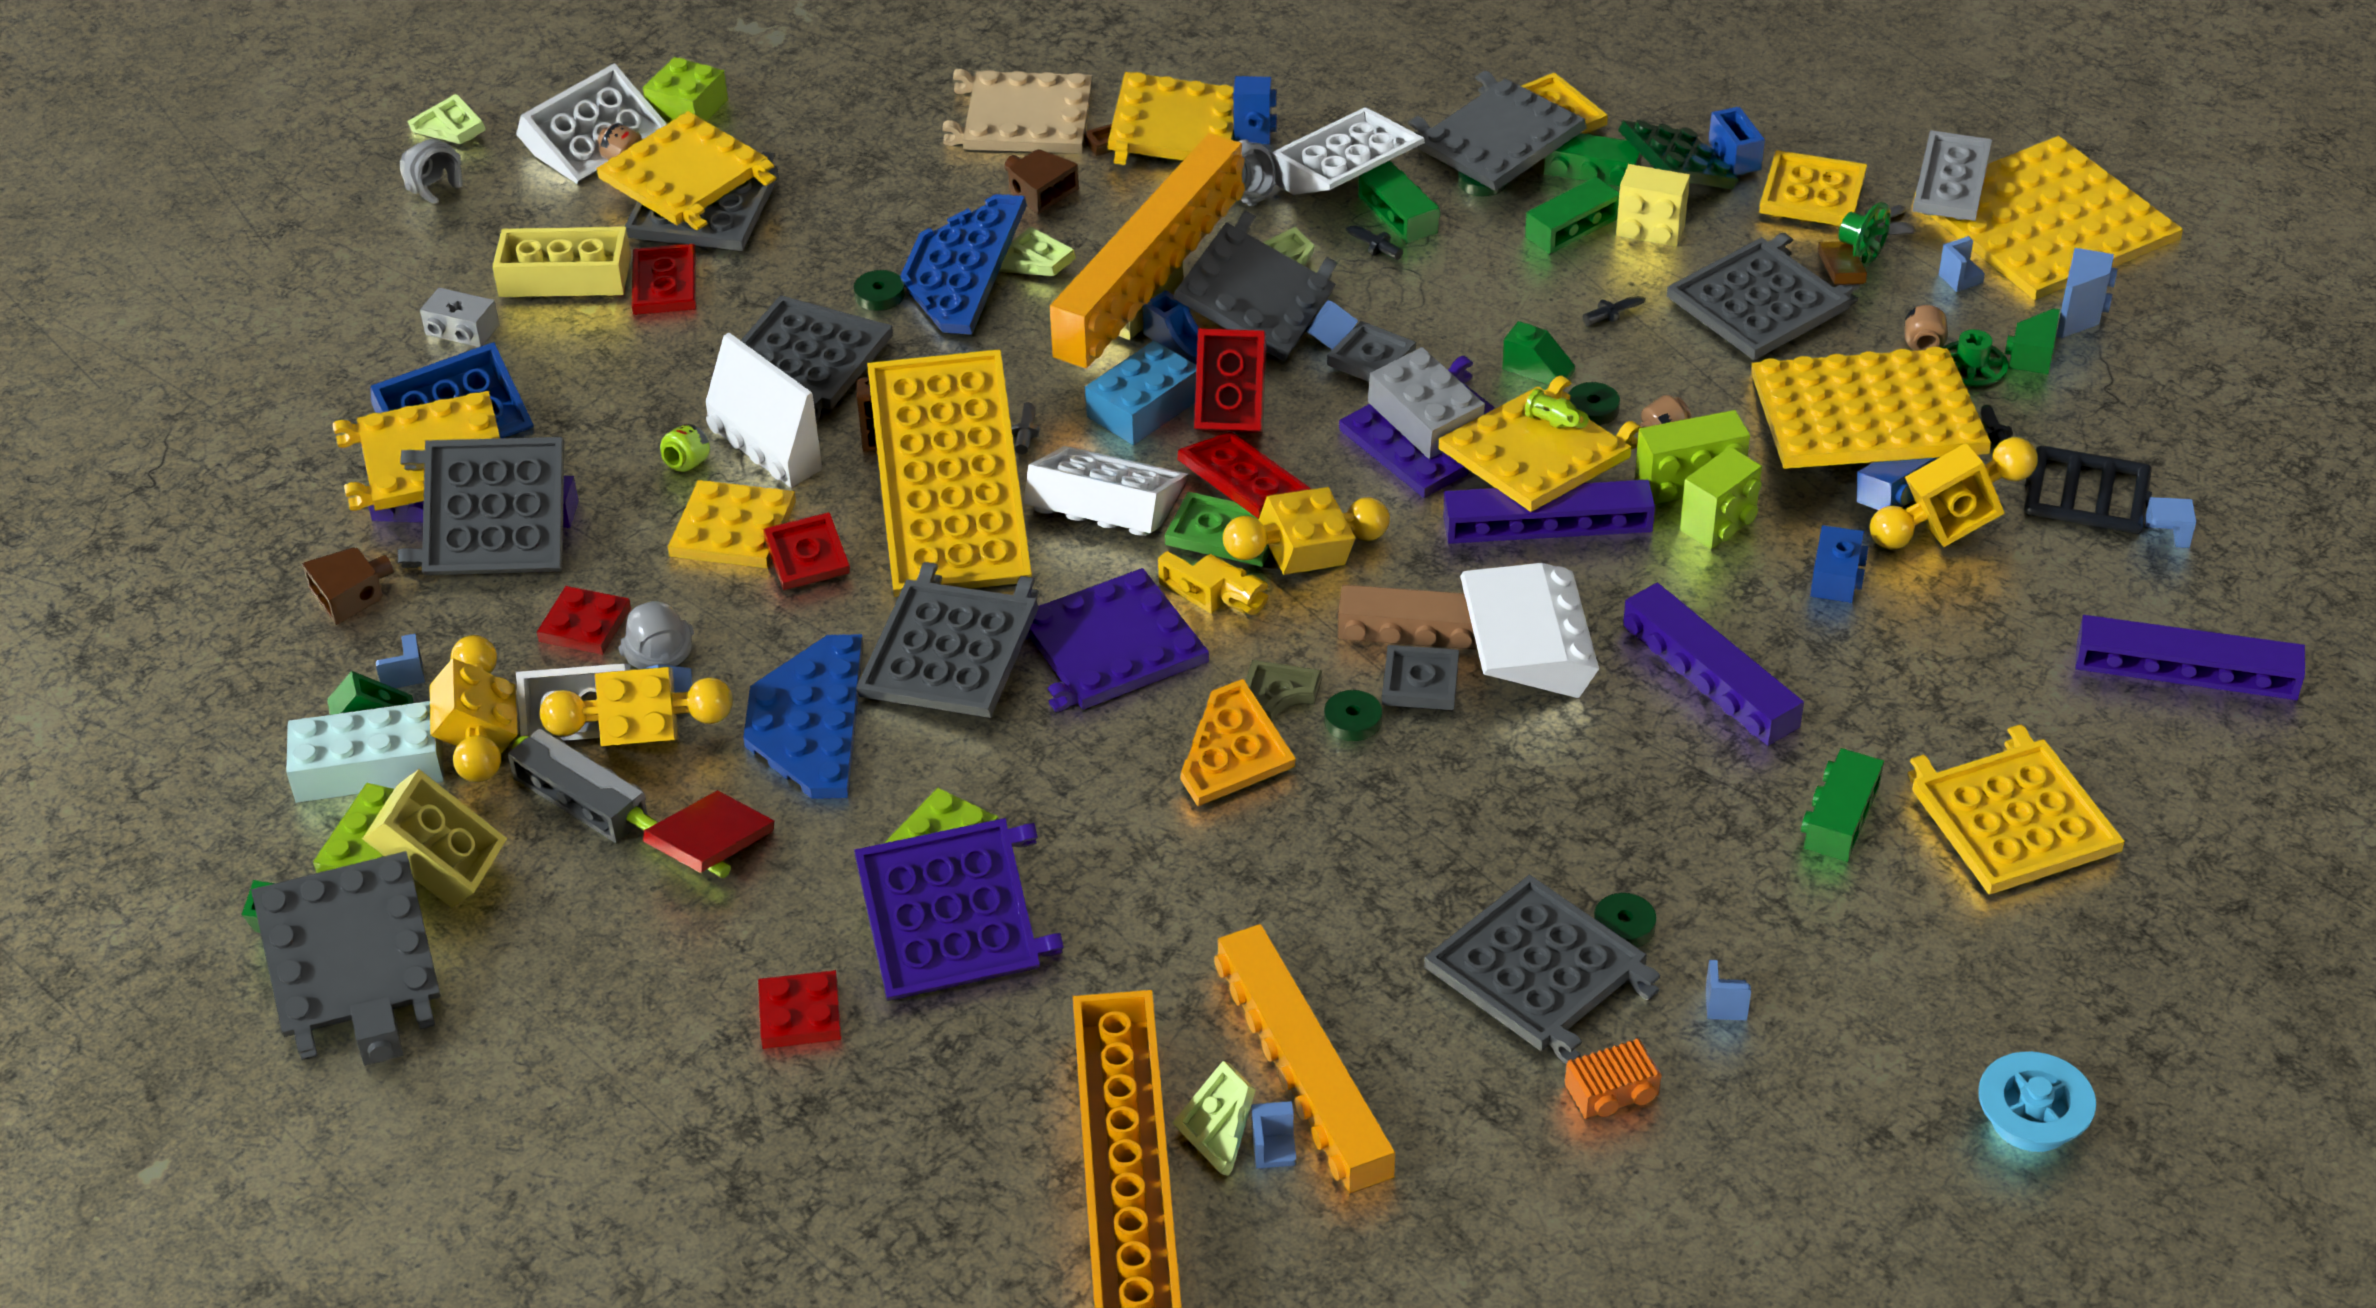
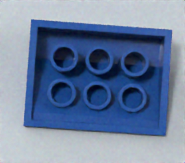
M494 342L370 386L371 404L376 413L397 410L406 406L431 403L440 399H451L470 393L489 391L500 438H506L534 427Z

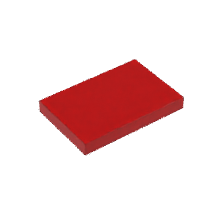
M695 244L633 249V315L696 310Z
M717 790L645 829L643 841L702 873L772 833L775 820Z

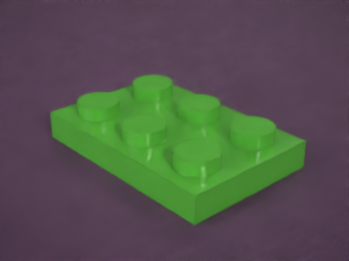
M1187 492L1165 533V545L1208 555L1212 554L1216 557L1263 567L1271 551L1269 546L1266 545L1264 551L1254 559L1239 560L1232 557L1226 551L1223 544L1225 527L1231 520L1239 516L1256 517L1234 501L1193 492Z

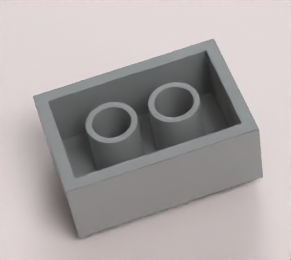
M1423 347L1370 373L1368 403L1429 460L1442 453L1439 450L1440 437L1484 415L1485 404Z

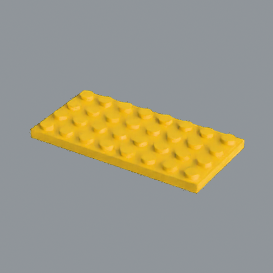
M1001 350L867 363L894 597H899L907 579L917 580L924 562L938 564L935 574L942 575L941 585L968 589L1017 584L1021 576L1032 577Z

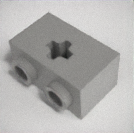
M440 287L420 309L425 335L476 347L483 346L500 325L495 300Z

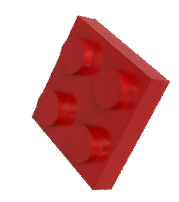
M830 512L763 529L764 538L783 591L850 573V565Z
M565 586L536 632L538 642L603 655L631 610L630 599Z
M836 970L758 979L762 1049L841 1040Z

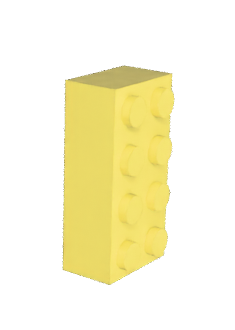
M626 227L502 229L492 266L498 297L624 295L631 261Z

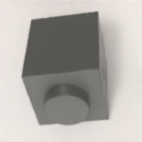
M389 996L350 1006L355 1037L364 1066L404 1056L397 1021Z

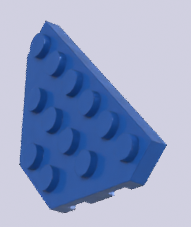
M995 194L985 199L986 205L972 212L968 208L948 218V224L935 231L928 228L919 233L900 277L904 282V287L942 333L973 334L1026 209L1025 196Z
M862 634L826 635L750 686L743 736L745 748L753 754L758 752L768 760V765L785 779L789 780L791 778L801 786L802 792L811 799L848 798L858 705L856 687L860 680L863 654Z

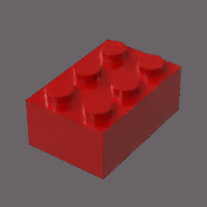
M1198 328L1195 430L1263 433L1267 334L1264 330Z

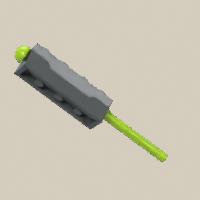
M539 728L531 736L517 738L512 745V750L507 753L513 779L616 844L636 827L645 830L658 823V821L648 816L645 804L646 797L639 786L633 783L629 784L619 778L613 770L598 765L584 752H577L566 745L558 736H551ZM721 861L707 870L720 878H725L729 875L731 867Z

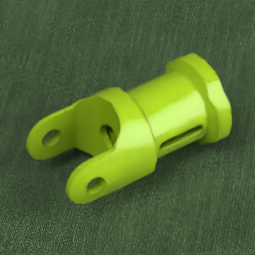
M1538 388L1534 389L1529 395L1525 405V415L1531 419L1535 417L1549 421L1551 426L1558 429L1563 427L1584 428L1589 422L1587 413L1576 409L1571 401L1565 398L1555 399L1544 395V391ZM1581 416L1584 419L1582 423L1579 422Z

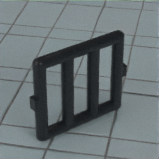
M2043 445L2036 448L2038 456L2037 466L2034 472L2026 478L2025 486L2028 487L2024 505L2026 514L2138 534L2142 531L2145 510L2148 508L2150 497H2152V492L2149 491L2152 468L2149 464ZM2047 460L2068 464L2060 506L2039 503ZM2082 466L2102 469L2095 513L2074 509ZM2116 472L2137 476L2130 519L2109 515Z

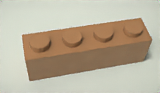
M1342 585L1338 610V639L1478 650L1464 593Z

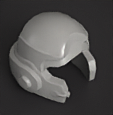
M438 139L425 140L406 150L400 160V171L406 189L414 194L419 193L430 203H437L439 200L429 191L428 186L442 177L444 168L450 185L455 189L462 187V163L459 153L449 144Z
M1248 139L1239 141L1242 143V157L1245 159L1242 170V182L1245 184V190L1241 201L1248 206H1255L1257 202L1264 200L1271 193L1276 181V168L1272 154L1265 146L1249 142Z
M661 601L647 602L635 607L628 614L626 635L621 639V645L618 646L621 656H625L629 664L638 669L657 664L677 666L691 652L694 630L692 625L688 624L686 620H681L675 609L668 603Z

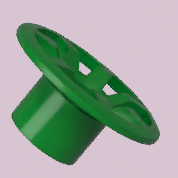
M1879 202L1868 211L1866 216L1849 212L1841 223L1839 240L1854 246L1853 256H1858L1860 259L1862 255L1861 262L1864 268L1873 263L1886 242L1891 222L1889 205ZM1885 221V225L1878 226V224ZM1876 235H1882L1880 242L1875 239ZM1869 247H1871V249H1872L1873 252H1874V253L1872 254V256H1871V251H1870Z
M1976 329L1966 330L1960 334L1958 341L1951 342L1942 347L1943 349L1948 348L1949 351L1957 348L1956 353L1950 354L1959 372L1963 368L1967 369V379L1962 378L1966 386L1994 384L2000 381L2007 373L2008 360L2001 350L1992 345V337L1984 331ZM1990 353L1997 356V358L1990 357ZM2002 366L1998 374L1990 369V367ZM1976 370H1980L1982 375L1988 379L1974 380Z

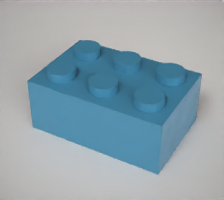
M1153 340L1085 386L1087 417L1134 446L1195 403L1197 365Z

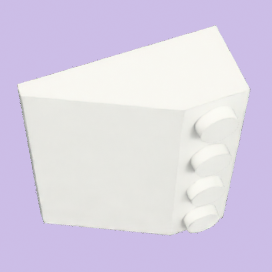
M614 63L522 114L516 135L535 157L578 184L596 174L597 167L608 161L601 156L599 151L600 144H598V136L604 128H608L614 123H621L640 133L642 139H644L657 129L667 125V123Z
M1364 107L1271 152L1276 168L1275 185L1293 195L1331 190L1424 144V137Z
M731 333L725 334L706 398L707 424L714 433H719L735 449H740L755 464H760L768 470L775 479H780L790 488H793L823 470L813 394Z
M1063 446L1028 465L1023 504L1034 506V510L1040 513L1049 514L1057 511L1065 513L1066 518L1071 520L1084 521L1087 518L1097 521V525L1101 527L1117 528V526L1129 528V532L1132 534L1146 536L1162 526L1187 483L1189 474Z
M1545 563L1463 571L1460 577L1483 674L1579 698L1599 670L1573 571L1561 566L1556 567Z

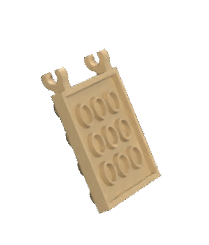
M964 69L954 70L953 80L964 82L955 83L954 93L972 94L965 127L960 126L959 123L953 120L944 121L942 130L953 133L944 135V145L963 144V150L1033 152L1041 149L1049 153L1082 154L1084 132L1086 131L1093 86L1092 75L1080 73L1054 74L1051 72L1024 73L1022 71L995 72L986 70L976 71L975 76H972Z

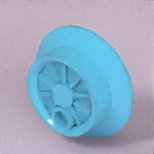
M2026 1051L2005 1055L1987 1067L1979 1083L1978 1095L1980 1105L1985 1115L1992 1122L1995 1131L2006 1142L2022 1150L2031 1152L2054 1150L2084 1133L2092 1123L2095 1115L2096 1097L2087 1078L2067 1061L2050 1054Z

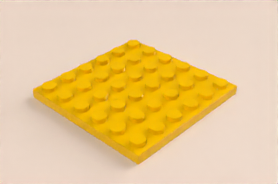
M2060 136L1987 164L1976 221L1929 215L1956 238L1961 239L1969 236L1973 240L1972 251L2033 300L2066 288L2075 248L2114 254L2112 267H2116L2180 240L2183 232L2180 226Z
M1929 347L1926 350L1918 351L1897 349L1891 353L1867 351L1860 355L1844 356L1842 354H1831L1822 358L1800 356L1794 360L1779 361L1777 359H1765L1761 362L1752 363L1751 374L1784 469L1939 458L1965 443L1977 455L1990 454L1991 441L1948 348Z

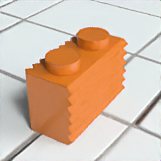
M1638 1038L1633 1042L1629 1040L1626 1044L1614 1045L1611 1049L1607 1047L1604 1051L1592 1052L1589 1056L1584 1055L1582 1058L1570 1059L1566 1064L1565 1086L1569 1090L1570 1095H1572L1573 1101L1579 1107L1584 1119L1596 1115L1608 1117L1619 1108L1633 1103L1637 1105L1647 1104L1655 1096L1659 1095L1661 1073Z

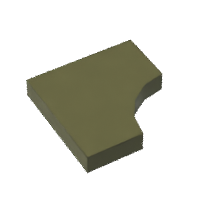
M1252 660L1245 682L1273 722L1276 715L1287 707L1298 704H1315L1322 681V670Z

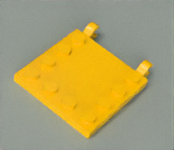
M1125 72L1108 139V150L1116 151L1114 164L1126 165L1128 153L1184 160L1208 133L1232 140L1234 132V88L1229 85L1219 86L1200 81L1178 80L1168 76L1158 77L1145 75L1140 72Z
M689 111L597 167L598 177L673 224L678 226L682 222H686L695 230H699L707 225V221L700 217V214L705 212L704 208L752 177L759 180L765 186L776 180V177L769 172V170L774 168V164L765 155Z
M1557 376L1546 390L1537 386L1440 437L1439 450L1532 512L1631 458V450L1637 448L1638 439L1634 437V434L1639 432V428L1642 427L1634 421H1628L1620 428L1617 435L1614 436L1590 419L1584 428L1563 427L1558 429L1551 426L1550 422L1538 417L1531 419L1525 415V405L1534 389H1541L1544 391V395L1555 399L1565 398L1570 400L1571 395L1563 390L1571 385V381L1564 376ZM1582 416L1580 417V423L1584 420Z
M489 391L470 393L446 400L440 399L431 403L406 406L382 413H371L367 416L357 417V424H353L348 420L333 422L335 434L346 433L336 436L339 448H346L360 442L362 445L370 486H364L359 482H350L344 485L346 497L357 495V497L348 498L351 511L361 510L371 505H374L375 511L424 501L425 468L416 471L405 470L404 465L400 464L402 450H425V440L500 438Z
M2022 724L2008 728L2007 731L2013 739L2005 741L2004 745L2007 751L1950 769L1936 772L1924 754L1910 758V762L1915 770L1908 771L1907 774L1913 783L1912 791L1989 895L2122 852L2125 843L2123 838L2045 739L2034 742Z

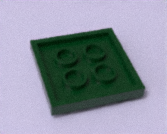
M1623 120L1618 129L1626 140L1655 169L1690 174L1689 183L1734 189L1739 180L1730 171L1731 167L1726 162L1719 160L1714 155V150L1708 145L1703 144L1698 139V134L1689 128L1683 127L1680 130L1662 123L1656 126L1650 125L1643 120H1637L1636 122Z

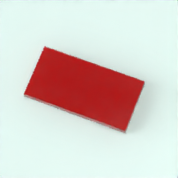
M1228 432L1178 450V461L1258 519L1267 496L1311 489L1233 432Z

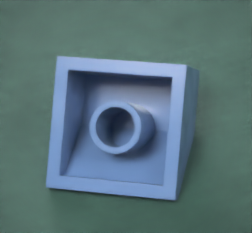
M2081 248L2074 249L2056 337L2064 338L2100 324L2102 312L2109 313L2113 294L2106 293L2107 286L2114 287L2118 268L2112 267L2114 254Z

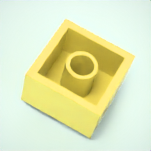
M1628 164L1620 184L1616 236L1677 247L1685 227L1690 174Z

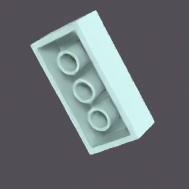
M430 701L288 721L286 773L296 803L359 794L366 782L395 789L399 783L418 769L436 783L444 782L443 741L430 736Z

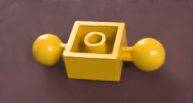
M2007 438L1996 446L1992 455V461L1984 464L1967 443L1959 446L1905 477L1916 503L1906 509L1899 506H1886L1879 509L1873 515L1870 522L1872 539L1884 549H1900L1911 541L1915 526L1924 521L1926 527L1943 547L1953 543L2005 514L1993 482L2001 478L2014 482L2028 478L2037 466L2038 456L2036 449L2029 441L2023 438Z
M1329 487L1267 496L1258 520L1251 516H1239L1227 524L1223 532V544L1226 551L1232 557L1239 560H1251L1258 557L1264 551L1266 545H1268L1283 575L1342 566L1347 561L1355 539L1372 541L1380 538L1389 527L1390 515L1385 504L1373 497H1363L1351 504L1346 513H1342Z
M469 635L456 642L451 651L450 662L430 684V736L457 746L453 754L455 770L463 779L476 783L487 781L497 773L501 764V753L518 735L516 684L491 674L497 663V652L494 645L485 637Z
M670 667L595 673L596 700L583 701L579 695L572 691H555L542 702L540 719L547 731L561 737L577 733L584 726L585 722L599 721L600 743L603 747L679 740L677 714L690 713L699 722L705 724L718 723L730 713L733 706V695L726 683L712 677L696 681L688 692L675 693L673 668Z

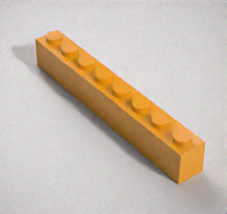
M1258 924L1218 938V955L1214 956L1217 972L1221 978L1226 977L1228 979L1230 992L1235 1004L1243 1006L1251 1032L1253 1034L1258 1032L1262 1039V1048L1269 1062L1274 1061L1278 1067V1076L1285 1091L1291 1090L1294 1095L1298 1115L1302 1120L1307 1119L1310 1123L1315 1145L1319 1150L1324 1149L1327 1153L1329 1167L1334 1178L1337 1181H1343L1349 1194L1394 1178V1149L1262 925Z

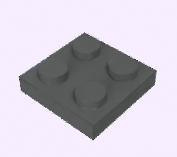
M1360 321L1327 355V365L1369 382L1371 372L1415 351L1416 342Z
M1388 645L1382 705L1454 710L1459 650Z

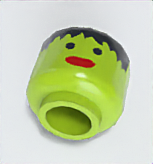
M693 424L681 425L668 432L662 438L660 444L661 457L666 465L675 471L686 472L703 463L709 456V440L706 434Z

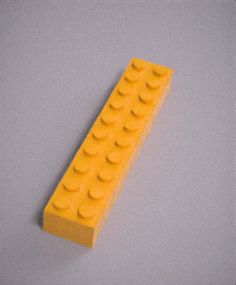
M1208 133L1050 304L1053 358L1087 369L1096 358L1102 355L1108 344L1119 336L1120 331L1125 325L1135 318L1136 313L1141 307L1151 300L1152 295L1157 289L1166 283L1174 270L1180 268L1183 260L1190 252L1196 250L1199 242L1212 232L1215 224L1227 215L1231 206L1242 198L1245 190V184L1242 182V170L1245 159L1242 157V143Z
M1152 990L1073 996L1094 1308H1181Z

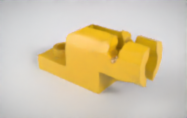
M1169 551L1158 557L1159 584L1210 614L1225 603L1242 613L1255 615L1264 608L1268 601L1269 595L1262 592L1269 587L1267 582L1254 575L1247 576V572L1244 569L1237 568L1212 554L1205 556L1195 565L1189 564L1185 559L1179 558Z

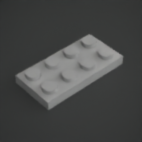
M1930 130L1912 212L1952 217L1957 220L1976 221L1992 139Z

